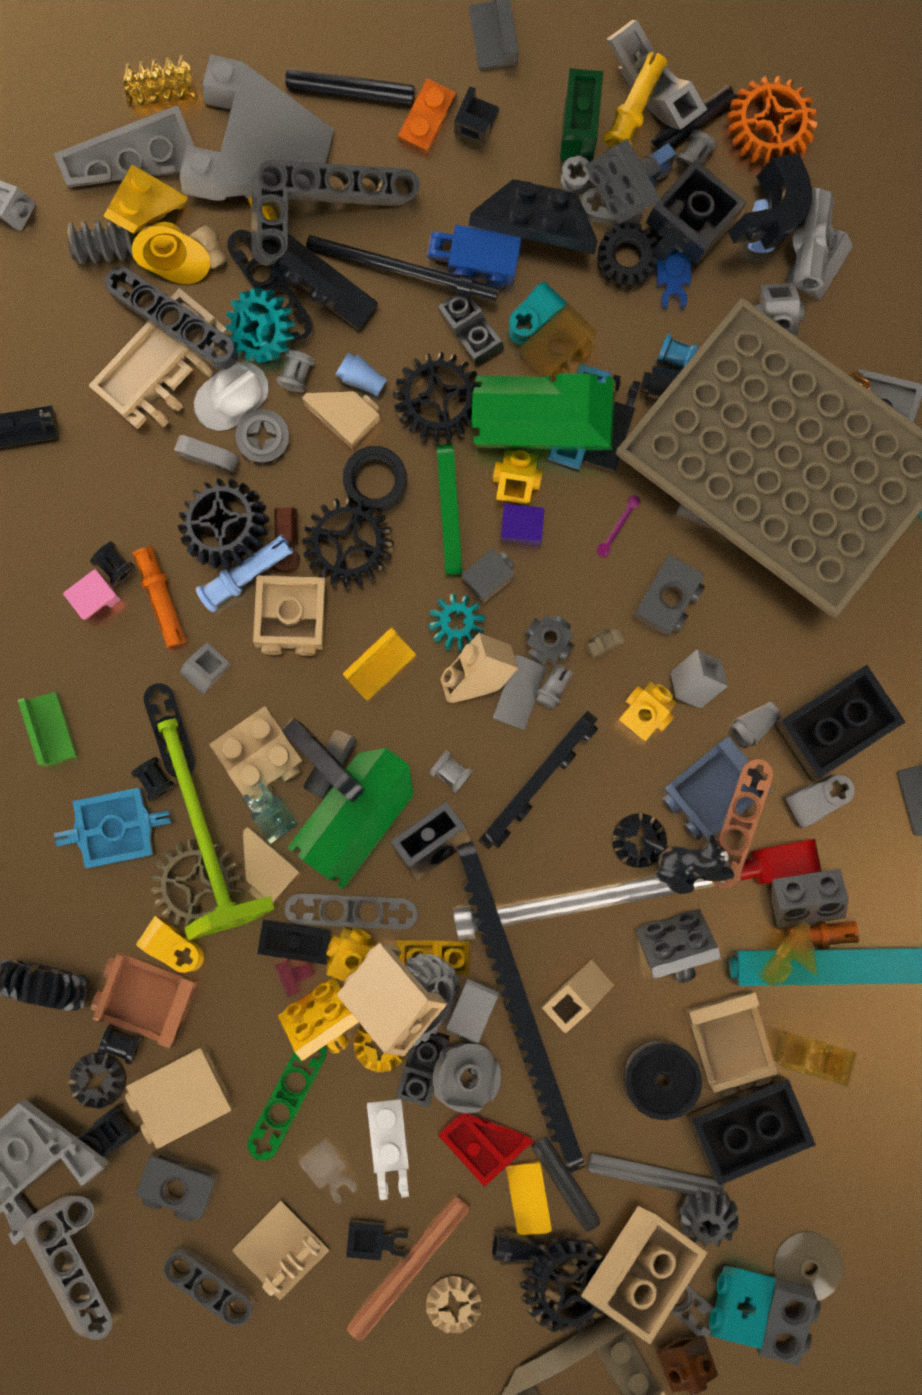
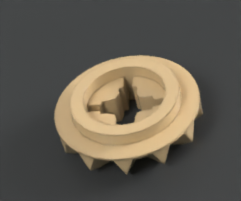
M458 1276L445 1277L436 1282L428 1293L426 1300L427 1314L433 1325L445 1333L461 1334L463 1331L473 1327L481 1314L480 1294L474 1284L465 1278ZM449 1291H452L456 1301H469L464 1303V1306L459 1307L458 1319L455 1318L451 1310H440V1308H444L445 1305L449 1304Z

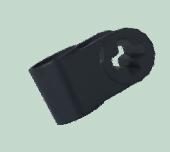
M116 1105L93 1123L94 1125L79 1136L78 1139L82 1142L87 1140L93 1142L97 1148V1153L104 1158L111 1151L117 1150L139 1131L137 1128H131L120 1113L121 1107Z

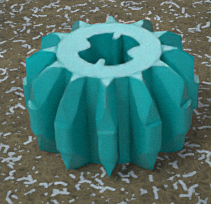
M455 593L450 594L451 605L448 606L443 599H439L437 604L443 611L430 610V616L440 621L429 623V630L441 629L434 636V641L437 643L447 637L445 642L446 650L451 649L453 641H458V650L462 651L464 649L463 640L466 639L470 643L474 639L471 633L484 634L485 630L474 624L485 622L486 617L482 614L473 615L480 609L481 605L476 602L468 608L467 605L470 598L468 595H464L461 604L457 603ZM453 615H457V618H459V615L465 618L463 620L464 628L457 630L456 626L455 630L449 627L451 625L450 617Z

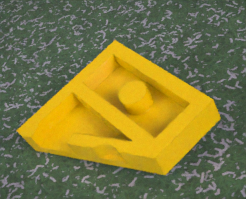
M131 164L104 217L134 234L144 229L148 223H155L163 219L166 213L174 209L181 210L189 197Z

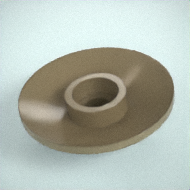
M803 1231L789 1236L781 1243L774 1257L775 1277L813 1287L818 1301L831 1295L841 1281L843 1274L841 1254L836 1245L820 1233ZM809 1263L816 1265V1272L812 1275H807L804 1271L805 1266Z

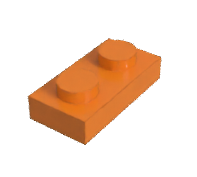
M427 78L397 136L398 141L428 154L457 98V92Z

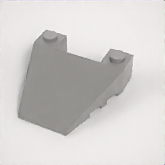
M210 55L203 81L204 104L230 109L231 112L221 152L187 145L180 172L182 194L214 201L226 200V197L245 195L246 198H252L253 175L260 165L267 160L327 163L334 134L333 128L244 62ZM270 172L262 173L263 181L267 185H277L275 175ZM297 174L296 182L302 188H310L308 177Z

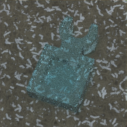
M261 783L258 786L262 791V796L257 800H252L248 794H245L244 800L250 810L253 811L250 814L251 818L271 844L297 826L298 823L280 797L276 796L273 798L267 786Z

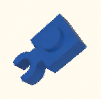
M673 250L663 262L658 258L656 264V287H666L661 298L662 309H667L668 298L672 296L679 299L680 309H684L687 304V295L682 287L690 286L691 260L678 250Z

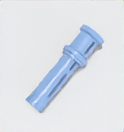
M280 534L275 540L254 553L252 557L244 560L241 565H237L231 570L222 569L219 571L217 578L205 586L199 585L196 587V592L206 608L214 613L218 610L219 604L233 595L239 596L241 591H243L242 587L256 578L257 575H260L289 554H292L294 552L291 546L288 547L290 543Z

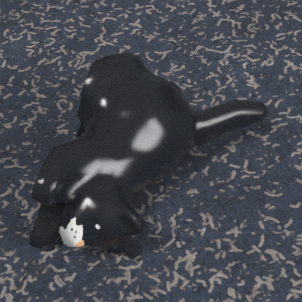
M713 835L708 837L704 847L697 850L668 847L647 836L641 838L642 843L647 849L659 854L657 857L658 869L655 875L661 882L666 883L673 892L686 894L694 891V882L697 879L718 882L734 876L732 869L724 867V863L729 859L728 853L724 850L720 841L715 840Z

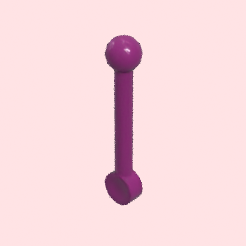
M632 495L628 498V506L606 541L598 546L597 553L599 556L606 557L610 554V546L632 510L640 505V498L638 496Z

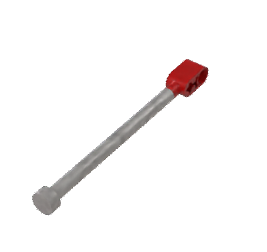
M804 840L751 851L753 858L745 860L738 881L757 878L759 885L771 883L773 879L822 872L816 840ZM730 862L724 863V867L729 868ZM655 876L499 906L496 909L504 927L676 894V892H673L666 883L661 882ZM697 879L694 882V890L715 886L711 881ZM469 905L453 908L459 942L476 939L475 932H478L476 922L479 918L473 917Z

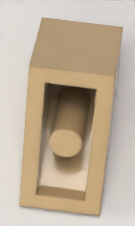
M355 392L306 393L302 397L304 406L352 450L380 422V417L377 413L379 407L367 395L361 398Z
M247 827L243 831L246 881L252 886L248 891L256 899L271 896L272 902L275 903L301 874V871L252 828Z

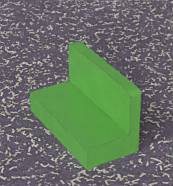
M55 691L31 700L26 698L18 700L38 765L48 767L78 757L58 692Z

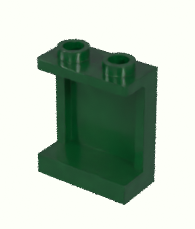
M569 68L560 150V162L562 163L568 158L576 156L584 157L589 162L594 159L604 71Z

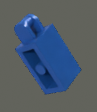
M455 225L454 235L442 232L431 233L427 257L435 261L448 263V273L460 277L461 274L487 280V284L492 286L505 287L506 284L514 285L522 238ZM442 245H452L451 251H441Z

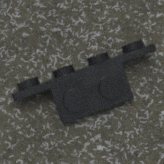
M288 234L286 252L272 265L282 272L281 276L295 287L300 285L308 291L309 298L323 308L326 305L353 327L361 329L377 308L378 302ZM262 240V248L266 253L271 255L277 253V247L274 242Z

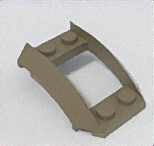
M607 1315V1317L592 1327H587L551 1351L525 1365L513 1369L512 1378L508 1386L504 1388L502 1395H538L533 1387L534 1385L565 1370L594 1351L599 1356L620 1395H665V1392L659 1389L629 1336L627 1329Z

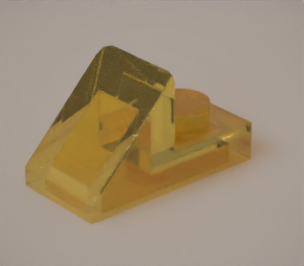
M804 921L796 923L757 976L768 985L774 986L776 982L782 984L793 970V967L790 965L793 960L811 974L817 975L810 926Z

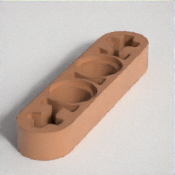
M749 760L741 769L718 838L720 844L729 855L740 856L738 863L731 859L729 868L734 872L732 879L724 880V882L711 881L718 888L727 889L734 886L741 875L773 779L772 767L764 760ZM757 764L763 766L762 772L767 774L765 781L759 780L755 790H762L760 798L751 792H741L743 784L750 787L752 777L747 775L749 768L755 769ZM743 797H749L755 802L756 810L750 817H742L736 811V804ZM732 830L741 831L745 837L744 845L738 850H731L725 844V836Z

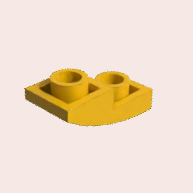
M396 940V946L401 951L398 958L404 965H406L409 957L416 958L420 953L424 955L430 953L449 963L457 976H469L470 941Z

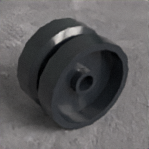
M655 1039L644 1042L631 1051L624 1063L622 1082L625 1093L638 1111L652 1119L668 1121L682 1117L694 1107L701 1095L703 1079L699 1064L686 1049L672 1041ZM661 1074H666L669 1077V1081H664L665 1086L660 1087L656 1082L657 1077Z

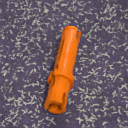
M153 546L134 551L132 554L142 577L140 584L142 589L147 591L166 648L175 647L187 642L165 581H168L167 576L161 572Z

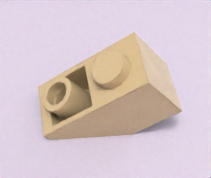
M478 633L440 677L447 702L456 703L499 691L518 670V665L510 644Z
M590 960L540 1006L566 1034L613 988L614 984Z

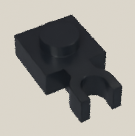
M350 1220L346 1257L381 1261L382 1250H387L395 1256L406 1257V1249H397L393 1242L397 1238L407 1239L408 1231H394L391 1234H384L385 1223Z

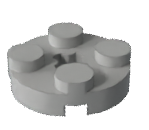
M460 1042L443 1048L433 1071L435 1097L448 1108L460 1113L480 1111L483 1109L481 1107L488 1100L492 1101L499 1091L501 1069L498 1062L494 1060L490 1054L491 1052L486 1047L472 1042ZM468 1069L469 1073L473 1074V1080L467 1081L466 1087H463L461 1075Z

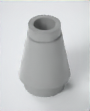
M769 701L735 718L734 724L729 727L730 732L736 742L743 748H748L750 745L756 746L777 720L781 718V713Z

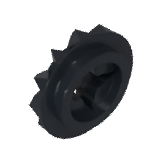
M644 813L631 814L623 818L617 824L612 838L613 848L618 858L625 864L636 868L653 865L657 862L659 855L643 845L640 856H638L636 844L631 843V841H625V837L637 836L640 825L642 826V831H644V836L667 846L665 828L655 817Z

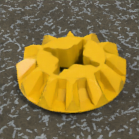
M362 1025L358 1028L353 1041L356 1058L365 1068L378 1073L393 1070L403 1062L406 1054L405 1056L383 1052L381 1059H378L377 1049L371 1047V1045H366V1042L371 1043L374 1040Z

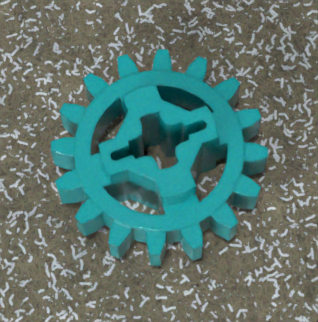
M256 288L239 293L240 299L230 302L235 310L225 314L231 319V324L225 327L228 331H232L233 335L230 339L233 343L236 342L238 344L239 354L246 353V361L257 360V363L280 358L279 352H285L289 349L285 341L294 339V335L288 332V328L295 325L294 321L287 319V315L292 312L291 308L283 309L284 298H274L273 290L263 291L262 288Z

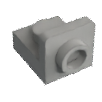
M0 181V219L21 231L36 203L18 187Z

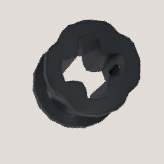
M110 541L93 555L90 562L93 566L98 565L110 578L109 582L112 586H117L134 571L135 565L132 562L128 563L115 550L116 545L114 542ZM109 559L116 565L117 568H115V567L109 562Z
M157 757L142 763L131 772L134 778L138 777L148 793L147 799L149 802L159 798L175 786L173 781H168L160 769Z
M109 1024L101 1039L98 1053L102 1055L105 1053L125 1059V1063L131 1065L138 1052L142 1036L139 1034L131 1036L115 1030V1025Z

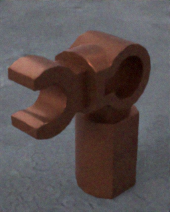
M274 508L275 539L282 534L290 543L288 547L291 546L294 552L270 567L269 571L291 573L300 565V556L294 550V544L297 543V508ZM253 547V548H252V551H253L254 553H256L257 551L260 550L259 548H256V547Z

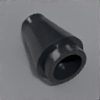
M504 1230L503 1233L496 1232L492 1245L493 1261H500L501 1265L532 1263L529 1260V1255L538 1257L540 1255L538 1245L545 1246V1243L508 1230Z

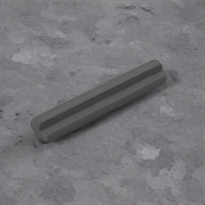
M547 1137L539 1139L532 1145L533 1151L584 1231L589 1232L600 1224L599 1217L569 1173Z

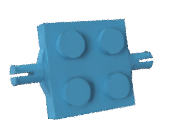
M135 788L72 801L75 813L74 829L55 832L54 838L68 837L56 840L57 847L77 842L82 851L84 866L88 869L154 855L151 840L152 827L172 824V818L158 820L161 817L171 816L169 809L149 814L145 807L142 788Z

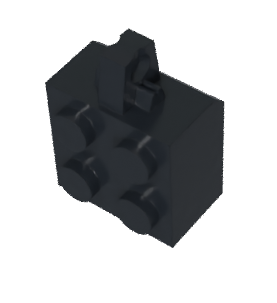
M695 160L660 198L661 200L655 204L645 222L663 237L656 245L653 254L663 262L676 248L697 265L736 222L747 202Z

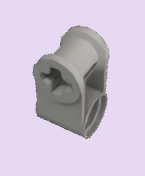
M830 775L814 784L797 790L785 799L800 827L805 828L823 819L830 812L849 803L854 796L855 788L853 782L844 775ZM833 782L835 784H843L844 789L840 791L841 798L830 795L829 792L833 790Z

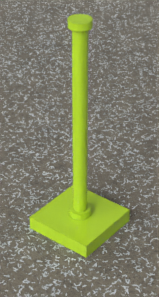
M174 718L158 723L157 727L159 732H163L218 905L214 912L207 913L184 927L188 941L249 924L275 908L271 896L239 905L231 902L176 727L179 725L177 719Z

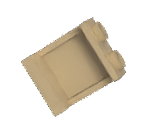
M378 943L377 946L367 953L365 961L356 972L347 977L345 985L338 992L337 996L385 1054L405 1056L445 1008L447 1003L439 994L430 993L425 990L398 958L401 951L397 946Z
M748 991L686 1010L709 1090L713 1093L719 1092L720 1096L739 1092V1085L752 1082L753 1086L770 1083L773 1081L772 1076L779 1074V1069L774 1063L759 1014L758 1006L760 1005L756 992Z
M205 1045L126 1086L129 1092L125 1094L126 1101L133 1113L139 1112L144 1123L140 1126L143 1136L148 1144L154 1143L156 1149L235 1108Z

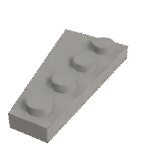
M176 105L54 153V156L69 188L123 181L131 164L153 177L179 174L187 145L194 146L179 106Z

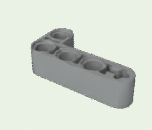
M65 1195L30 1216L24 1224L23 1234L73 1330L82 1337L100 1340L109 1334L113 1320L70 1238L71 1235L91 1222L94 1208L90 1200L83 1196ZM76 1202L79 1207V1214L71 1221L68 1217V1209L72 1203ZM46 1221L49 1225V1233L45 1239L41 1240L38 1236V1227L42 1222ZM63 1252L65 1264L60 1270H56L54 1259L58 1253ZM75 1283H79L81 1285V1294L73 1301L70 1296V1290ZM89 1315L96 1316V1318L91 1321ZM91 1323L93 1325L92 1329L88 1328V1325H90Z

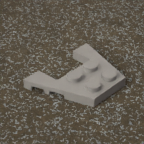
M27 1100L18 1103L0 1119V1213L4 1212L12 1230L8 1234L13 1245H16L25 1238L23 1234L24 1224L34 1214L22 1198V1192L59 1159L63 1160L81 1186L90 1182L109 1165L105 1158Z

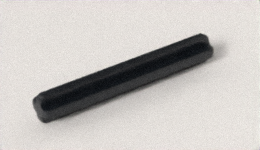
M288 68L285 74V85L291 89L410 105L415 100L416 89L413 84Z

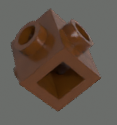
M704 1335L678 1338L658 1351L672 1393L687 1391L688 1395L699 1394L708 1388L707 1383L719 1376Z

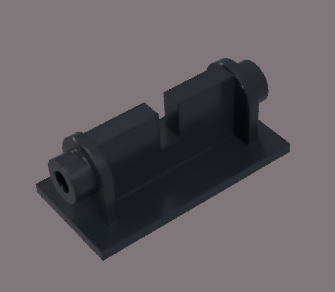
M52 405L0 414V448L57 439Z

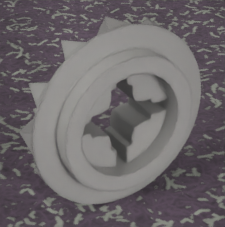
M258 409L246 414L239 421L235 432L236 444L240 452L248 460L261 464L275 461L277 457L286 451L290 439L289 430L284 419L277 413L267 409ZM262 423H264L267 434L276 437L267 439L263 449H261L258 439L248 437L259 434Z

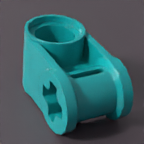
M545 281L541 282L510 315L508 329L510 340L517 346H529L565 313L569 303ZM518 324L521 325V326H525L526 324H529V325H530L529 330H528L527 328H525V327L522 328L521 330L517 329V328H518Z

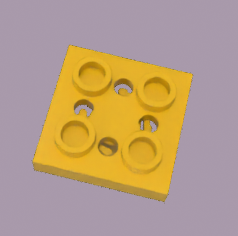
M334 977L327 982L319 984L311 993L298 1002L290 1004L285 1011L278 1015L288 1039L301 1061L325 1045L331 1053H339L340 1050L336 1046L335 1041L344 1050L349 1040L343 1033L358 1023V1020L337 996L342 986Z

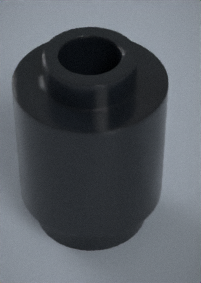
M652 366L651 372H644L641 392L647 393V400L657 401L682 370Z

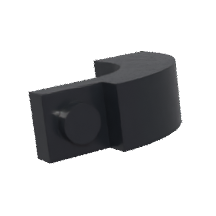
M799 153L774 157L756 176L767 198L768 209L745 213L728 231L733 243L744 241L755 243L761 241L764 249L767 250L780 244L805 219L811 207L812 186L808 171Z

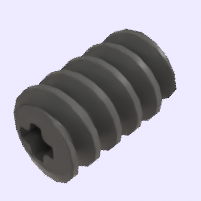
M95 219L94 229L92 230L89 229L86 220H83L80 231H76L73 223L69 222L67 234L71 259L74 261V257H76L80 264H85L89 254L92 262L98 263L102 253L105 260L111 262L114 252H116L120 260H125L128 250L133 258L131 247L134 238L139 233L133 234L121 226L116 227V224L109 219L107 228H103L100 220Z

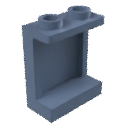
M729 736L720 741L662 789L666 794L663 798L666 805L674 814H677L679 811L688 821L685 824L686 829L697 841L702 838L707 842L710 835L715 836L721 831L741 769L749 761ZM749 768L747 775L752 777L750 787L743 784L741 792H751L760 798L762 790H755L759 780L765 781V779L756 768ZM743 797L738 800L736 804L737 813L740 815L755 803L753 799Z

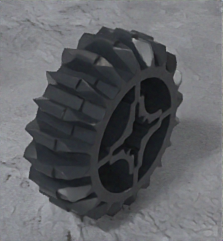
M438 352V361H432L430 353H426L425 364L422 365L417 358H414L412 364L415 370L404 367L402 373L407 379L397 378L396 386L403 390L393 392V398L402 401L394 406L395 412H406L400 417V423L403 425L412 421L408 429L410 434L416 433L419 428L422 429L420 433L421 440L425 441L428 434L433 433L434 443H439L440 434H445L447 442L453 441L452 431L455 430L460 437L465 435L462 424L472 428V418L469 415L472 416L474 387H480L477 382H472L477 378L478 373L474 370L465 374L469 363L463 361L459 366H456L457 355L452 354L449 362L444 361L443 352ZM438 373L452 376L462 386L457 387L456 384H444L440 380ZM428 376V389L418 394V398L411 399V394L416 384ZM434 384H436L438 392H442V396L446 394L443 399V411H441L440 404L436 403V399L433 402L431 401L434 399ZM467 396L462 411L456 417L450 419L448 413L449 406L452 403L458 402L460 397ZM420 408L421 411L431 410L435 412L440 422L424 419L415 409Z
M217 478L215 487H212L208 482H204L205 491L200 493L198 490H193V496L195 497L193 502L184 500V505L188 508V511L179 512V518L184 521V523L177 526L178 531L184 534L180 538L181 543L185 547L188 546V554L192 557L197 556V561L200 564L205 565L209 562L213 569H217L222 563L225 569H231L233 560L238 565H241L244 561V555L247 554L249 557H252L254 555L252 551L254 546L263 548V542L259 539V536L268 535V530L263 526L270 522L267 514L263 513L267 510V507L263 501H259L260 495L255 490L250 491V487L246 483H241L238 486L236 480L230 478L225 485L222 479ZM228 502L243 504L247 513L232 512ZM242 532V534L235 540L236 536ZM201 534L215 536V539L219 542V547L204 544Z
M350 497L346 498V507H341L339 500L333 499L334 510L329 511L325 504L321 505L320 508L325 516L321 518L313 513L311 519L317 526H305V532L313 535V537L303 538L302 544L313 548L305 551L304 557L305 559L316 558L309 567L311 571L323 568L318 575L319 578L326 579L329 574L332 575L330 579L331 586L336 587L339 579L343 578L344 588L349 589L351 586L350 579L355 578L357 586L360 588L363 587L361 576L366 574L368 579L373 582L376 580L374 573L371 571L373 568L381 573L385 571L384 565L379 562L380 559L391 561V554L383 551V549L393 548L394 542L383 538L391 535L392 529L391 527L380 528L385 524L387 518L385 515H381L374 519L377 513L375 506L365 512L363 500L358 503L357 508H354ZM351 518L343 530H326L336 520ZM361 521L367 523L376 535L375 547L368 545V542L360 539ZM353 533V541L358 543V546H349L348 550H345L344 553L342 550L343 545L338 540H347ZM321 539L328 541L330 545L338 549L337 560L334 566L321 553ZM353 556H371L367 562L359 567L344 569Z
M16 959L0 961L1 996L23 1003L58 1010L76 1011L83 1008L89 992V980L84 975L36 962Z
M563 1236L561 1242L556 1238H550V1248L538 1245L540 1255L538 1257L529 1255V1260L533 1263L531 1268H522L523 1273L528 1276V1279L519 1282L520 1287L526 1290L521 1298L528 1305L526 1308L527 1313L535 1317V1322L540 1326H547L548 1330L556 1333L560 1330L564 1334H570L572 1327L576 1331H583L584 1321L590 1325L595 1324L593 1314L595 1312L598 1314L604 1313L581 1297V1294L585 1290L586 1278L587 1287L605 1259V1256L598 1253L596 1246L591 1243L587 1244L585 1240L579 1237L573 1240L569 1236ZM572 1259L571 1262L567 1261V1263L563 1267L555 1268L560 1263ZM559 1278H562L566 1282L569 1281L568 1285L572 1287L574 1291L572 1292L568 1288H564V1284L561 1281H559ZM547 1280H548V1282H549V1284H548V1289H547V1291L545 1292L546 1283H547ZM577 1301L571 1307L566 1308L571 1302Z

